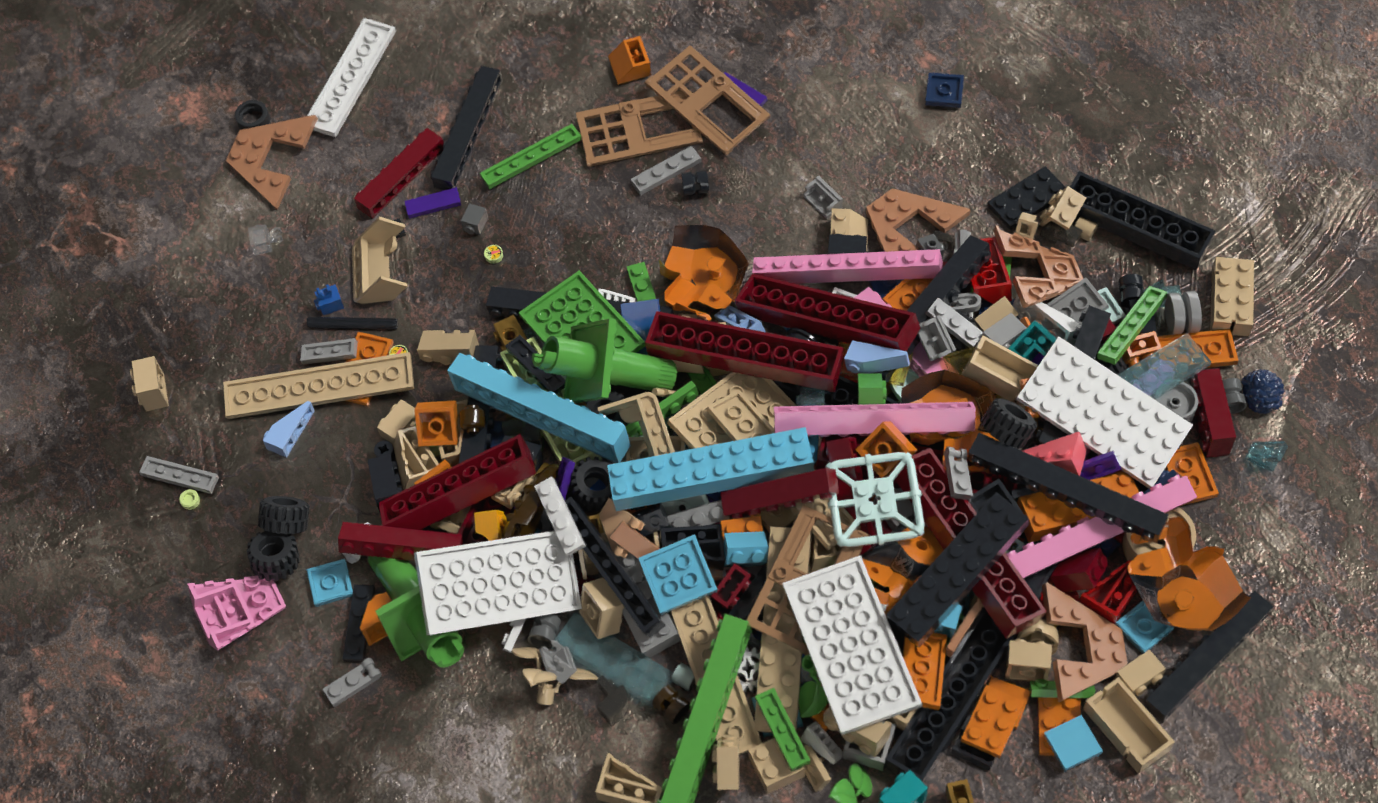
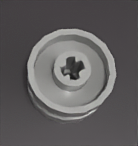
M1186 291L1182 297L1177 292L1167 293V298L1165 299V319L1171 335L1182 334L1184 329L1187 333L1200 331L1202 314L1200 300L1196 291Z
M1177 380L1167 381L1160 385L1154 396V400L1189 423L1192 422L1198 405V396L1190 385Z

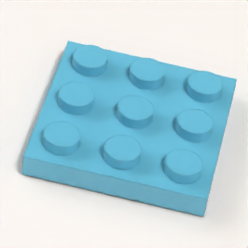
M695 534L638 558L661 615L718 591Z

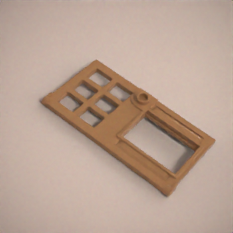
M691 45L654 76H650L645 81V84L725 155L732 152L734 147L770 118V114ZM688 57L693 58L699 64L692 71L682 63ZM676 67H679L687 74L680 81L670 74ZM702 69H705L713 76L706 83L697 76ZM664 77L674 84L668 91H665L657 84ZM691 79L701 86L694 93L684 86ZM679 89L688 96L681 104L671 96ZM721 95L753 121L734 139L730 138L702 113L705 108Z
M677 91L671 95L680 104L688 98L682 91ZM660 96L631 100L576 113L588 167L703 143V138L694 126L689 130L646 138L641 116L673 109ZM620 113L622 121L606 123L605 115ZM600 117L602 125L586 127V119ZM624 127L625 135L610 138L608 130ZM604 131V140L590 142L588 134ZM628 142L629 150L614 153L612 144ZM607 145L609 154L593 156L592 148Z
M803 504L747 621H749L752 628L801 651L800 653L804 655H810L806 644L793 638L799 627L797 621H795L789 635L775 629L782 613L796 619L793 611L786 608L789 601L787 595H785L781 605L767 599L774 583L783 586L784 582L807 575V573L793 566L816 519L833 526L831 517ZM841 523L842 531L846 532L850 526ZM855 529L848 539L867 537L869 534ZM864 545L854 547L842 546L833 565L859 556ZM764 604L778 610L771 626L757 620Z

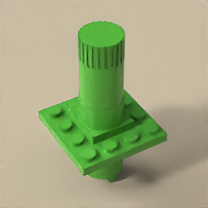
M610 318L572 326L570 339L550 336L545 341L541 354H532V361L535 367H538L545 373L566 376L564 399H570L574 403L606 399L609 397L611 385L652 391L654 388L671 390L675 385L677 377V367L673 360L615 348L616 320Z
M368 556L369 565L392 599L391 602L383 605L375 612L401 662L420 650H423L427 658L435 662L439 667H449L458 662L463 656L464 647L462 646V637L457 630L427 635L417 570L411 561Z

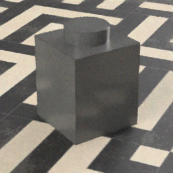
M469 203L461 219L463 231L468 234L480 235L488 220L486 208Z

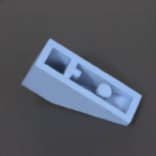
M730 305L714 315L719 322H726V325L766 332L761 321Z
M853 340L844 358L848 371L862 374L909 367L910 364L906 351Z
M310 401L305 402L271 426L270 430L263 437V443L267 450L287 458L315 412Z

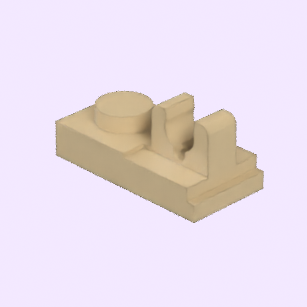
M805 745L804 748L811 760L810 764L804 766L805 774L815 792H817L830 782L831 777L822 764L824 758H818L817 752L813 750L812 746Z

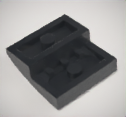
M968 714L951 754L990 771L996 757L961 742V738L972 716Z

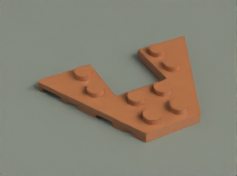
M316 115L240 130L226 161L278 210L291 178L289 175L264 170L261 167L273 141L305 149L318 118Z
M892 188L867 206L866 213L871 220L873 229H875L880 247L884 252L919 250L917 246L896 231L897 228L916 214H920L945 234L969 216L970 209Z
M995 226L993 232L1002 255L1007 257L1037 258L1045 277L1015 276L1013 284L1023 308L1061 295L1083 280L1074 255L1061 252L1053 247L1050 249L1042 247L1036 240L1022 237L1018 233L1009 234L1000 230L999 226Z
M1049 583L1042 585L1044 606L1047 611V624L1083 628L1088 663L1059 659L1053 662L1058 702H1061L1084 689L1110 678L1128 664L1123 632L1118 626Z

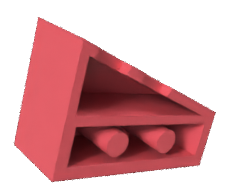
M1076 432L1023 450V452L1080 476L1087 447L1083 442L1080 432Z

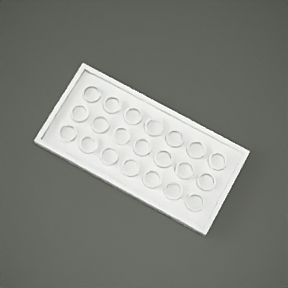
M1061 337L1057 338L1016 398L1017 401L1026 407H1030L1032 411L1037 412L1041 417L1068 435L1080 432L1086 447L1098 455L1114 450L1121 470L1148 488L1154 486L1193 426Z
M555 531L414 553L427 635L582 609L573 554L569 556L565 554Z
M861 555L783 583V588L841 735L922 707L920 697Z

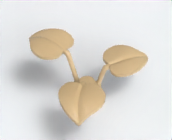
M535 647L513 648L511 652L514 655L522 658H534L537 661V669L526 668L522 671L524 678L531 687L538 684L536 702L544 705L553 704L554 693H558L561 683L558 681L556 686H553L554 683L551 681L556 680L557 676L552 672L541 671L540 649ZM576 668L577 671L569 677V679L575 680L592 679L600 681L595 674L581 668Z

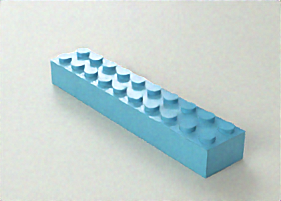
M459 353L447 370L456 391L614 463H620L631 446L626 427L623 423L619 421L614 422L601 413L596 414L586 406L580 407L570 399L560 398L552 391L542 390L538 385L529 384L518 376L513 377L503 369H495L487 362L477 361L471 355Z
M806 427L607 465L616 511L741 488L814 471Z

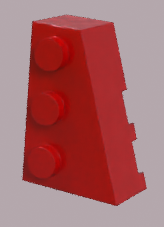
M1130 559L1103 581H1099L1094 589L1081 594L1079 603L1115 625L1137 592L1127 567L1132 560Z

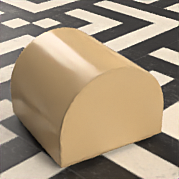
M1080 216L1072 234L1090 241L1098 224Z

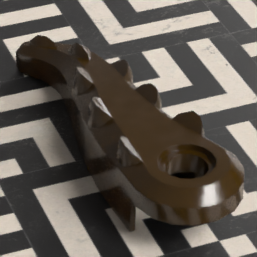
M552 464L545 467L534 476L531 484L525 485L522 499L514 502V513L506 515L508 522L504 527L502 539L535 534L544 506L534 486L551 476L555 479L560 465Z

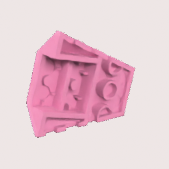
M258 576L244 577L241 580H234L232 578L226 579L224 582L214 583V581H206L205 584H187L198 621L209 644L217 651L286 608L273 579L266 581L265 578L261 580Z

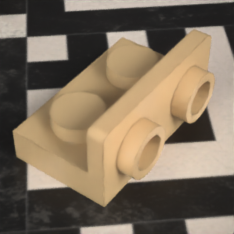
M533 475L509 488L497 492L491 498L512 509L514 502L522 499L525 485L531 484L534 480Z

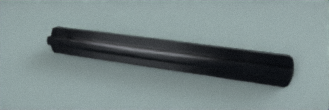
M307 317L306 324L308 328L397 329L398 319Z

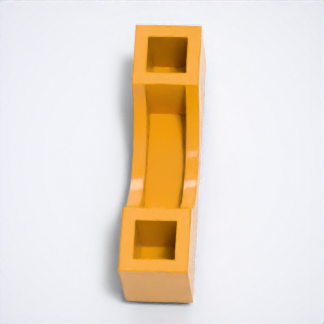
M490 510L474 513L476 533L485 536L488 541L502 539V533L507 524V518L503 511Z

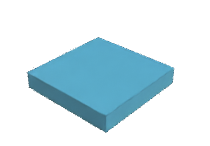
M345 559L306 569L315 607L352 597L353 588Z
M1141 601L1115 623L1116 626L1122 629L1123 635L1142 654L1154 647L1174 629L1173 626L1155 621L1144 601Z
M1082 715L1044 732L1047 742L1064 771L1103 752Z

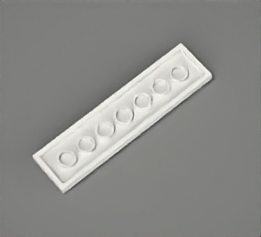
M363 19L308 116L316 115L318 118L313 129L314 131L333 137L337 136L396 32L395 27L370 19Z

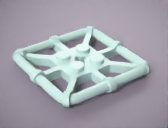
M896 452L873 456L865 454V457L837 460L826 465V468L836 469L837 477L852 487L853 499L838 501L835 494L832 495V499H829L827 503L831 511L834 536L840 547H854L877 543L884 545L885 542L908 540L923 535L924 518L920 500L922 493L918 487L915 463L910 453ZM901 460L889 477L874 479L872 464ZM866 465L869 480L854 481L838 468ZM907 465L911 491L895 494L893 481L904 466ZM872 495H876V497L880 498V500L877 501L876 505H873V502L869 501V499L872 498ZM912 499L916 525L897 512V500ZM855 506L856 519L847 531L842 534L839 508ZM896 519L911 531L883 534L881 520ZM875 521L877 535L848 539L860 523Z

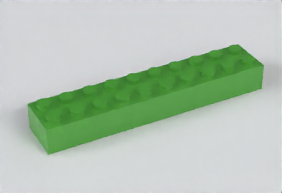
M727 614L724 615L723 619L719 620L717 639L713 638L710 646L712 653L710 659L706 658L703 670H705L704 677L698 681L696 688L698 690L697 697L693 698L690 704V710H692L690 718L685 719L683 725L685 732L683 738H679L676 750H678L676 759L672 758L669 766L671 774L669 779L666 778L663 783L662 791H664L662 799H658L657 803H694L752 632L749 621Z

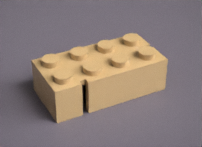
M1216 257L1212 267L1210 331L1230 329L1232 322H1235L1232 335L1249 337L1253 327L1254 260Z
M982 336L974 348L962 375L987 387L1008 401L1012 402L1015 400L1017 405L1025 409V406L1016 400L1021 392L1019 381L1031 378L1039 365Z
M1119 677L1104 687L1103 692L1100 690L1086 700L1083 710L1123 756L1128 755L1126 760L1138 774L1171 751L1175 741Z

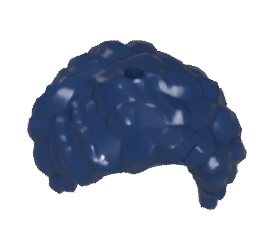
M1259 369L1249 372L1241 379L1245 400L1248 403L1249 409H1252L1253 412L1267 414L1282 406L1285 390L1282 380L1276 376V373Z

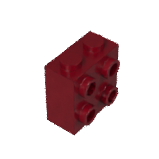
M1101 548L1084 550L1060 561L1051 578L1056 588L1062 592L1072 593L1078 590H1092L1096 587L1108 565L1107 558L1103 555Z
M734 563L718 585V591L710 596V600L724 612L727 608L732 610L739 600L737 597L738 593L741 592L743 594L750 585L751 581L748 579L751 575Z

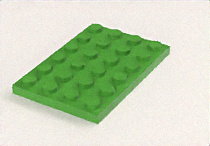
M580 270L519 312L520 317L543 343L550 336L570 339L572 326L610 318L616 320L615 348L636 353L646 346L645 341Z

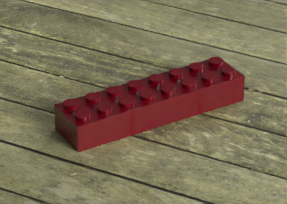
M519 434L379 502L382 526L422 530L451 514L458 513L460 510L476 504L480 500L493 496L505 488L530 478L537 473L528 446Z

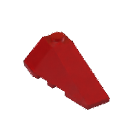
M996 237L980 239L989 243L991 257L988 262L983 264L979 273L970 280L973 291L992 304H995L1004 296L1010 302L1012 301V284Z

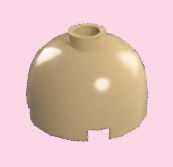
M1040 619L1037 624L1020 631L1017 639H1022L1026 642L1035 643L1042 641L1052 645L1051 656L1056 653L1059 644L1056 627L1053 624H1047V620Z

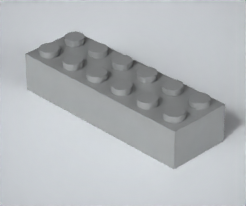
M630 552L626 558L616 555L666 625L649 638L641 631L624 607L623 615L642 653L651 658L681 641L671 611L663 615L660 614L639 559Z

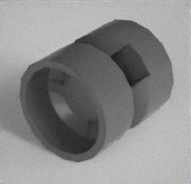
M1237 378L1222 380L1230 413L1235 414L1243 411L1247 407L1244 394H1242L1241 381Z
M555 614L535 617L528 642L538 649H541L543 646L551 649L553 647L551 641H555L561 623L560 618Z

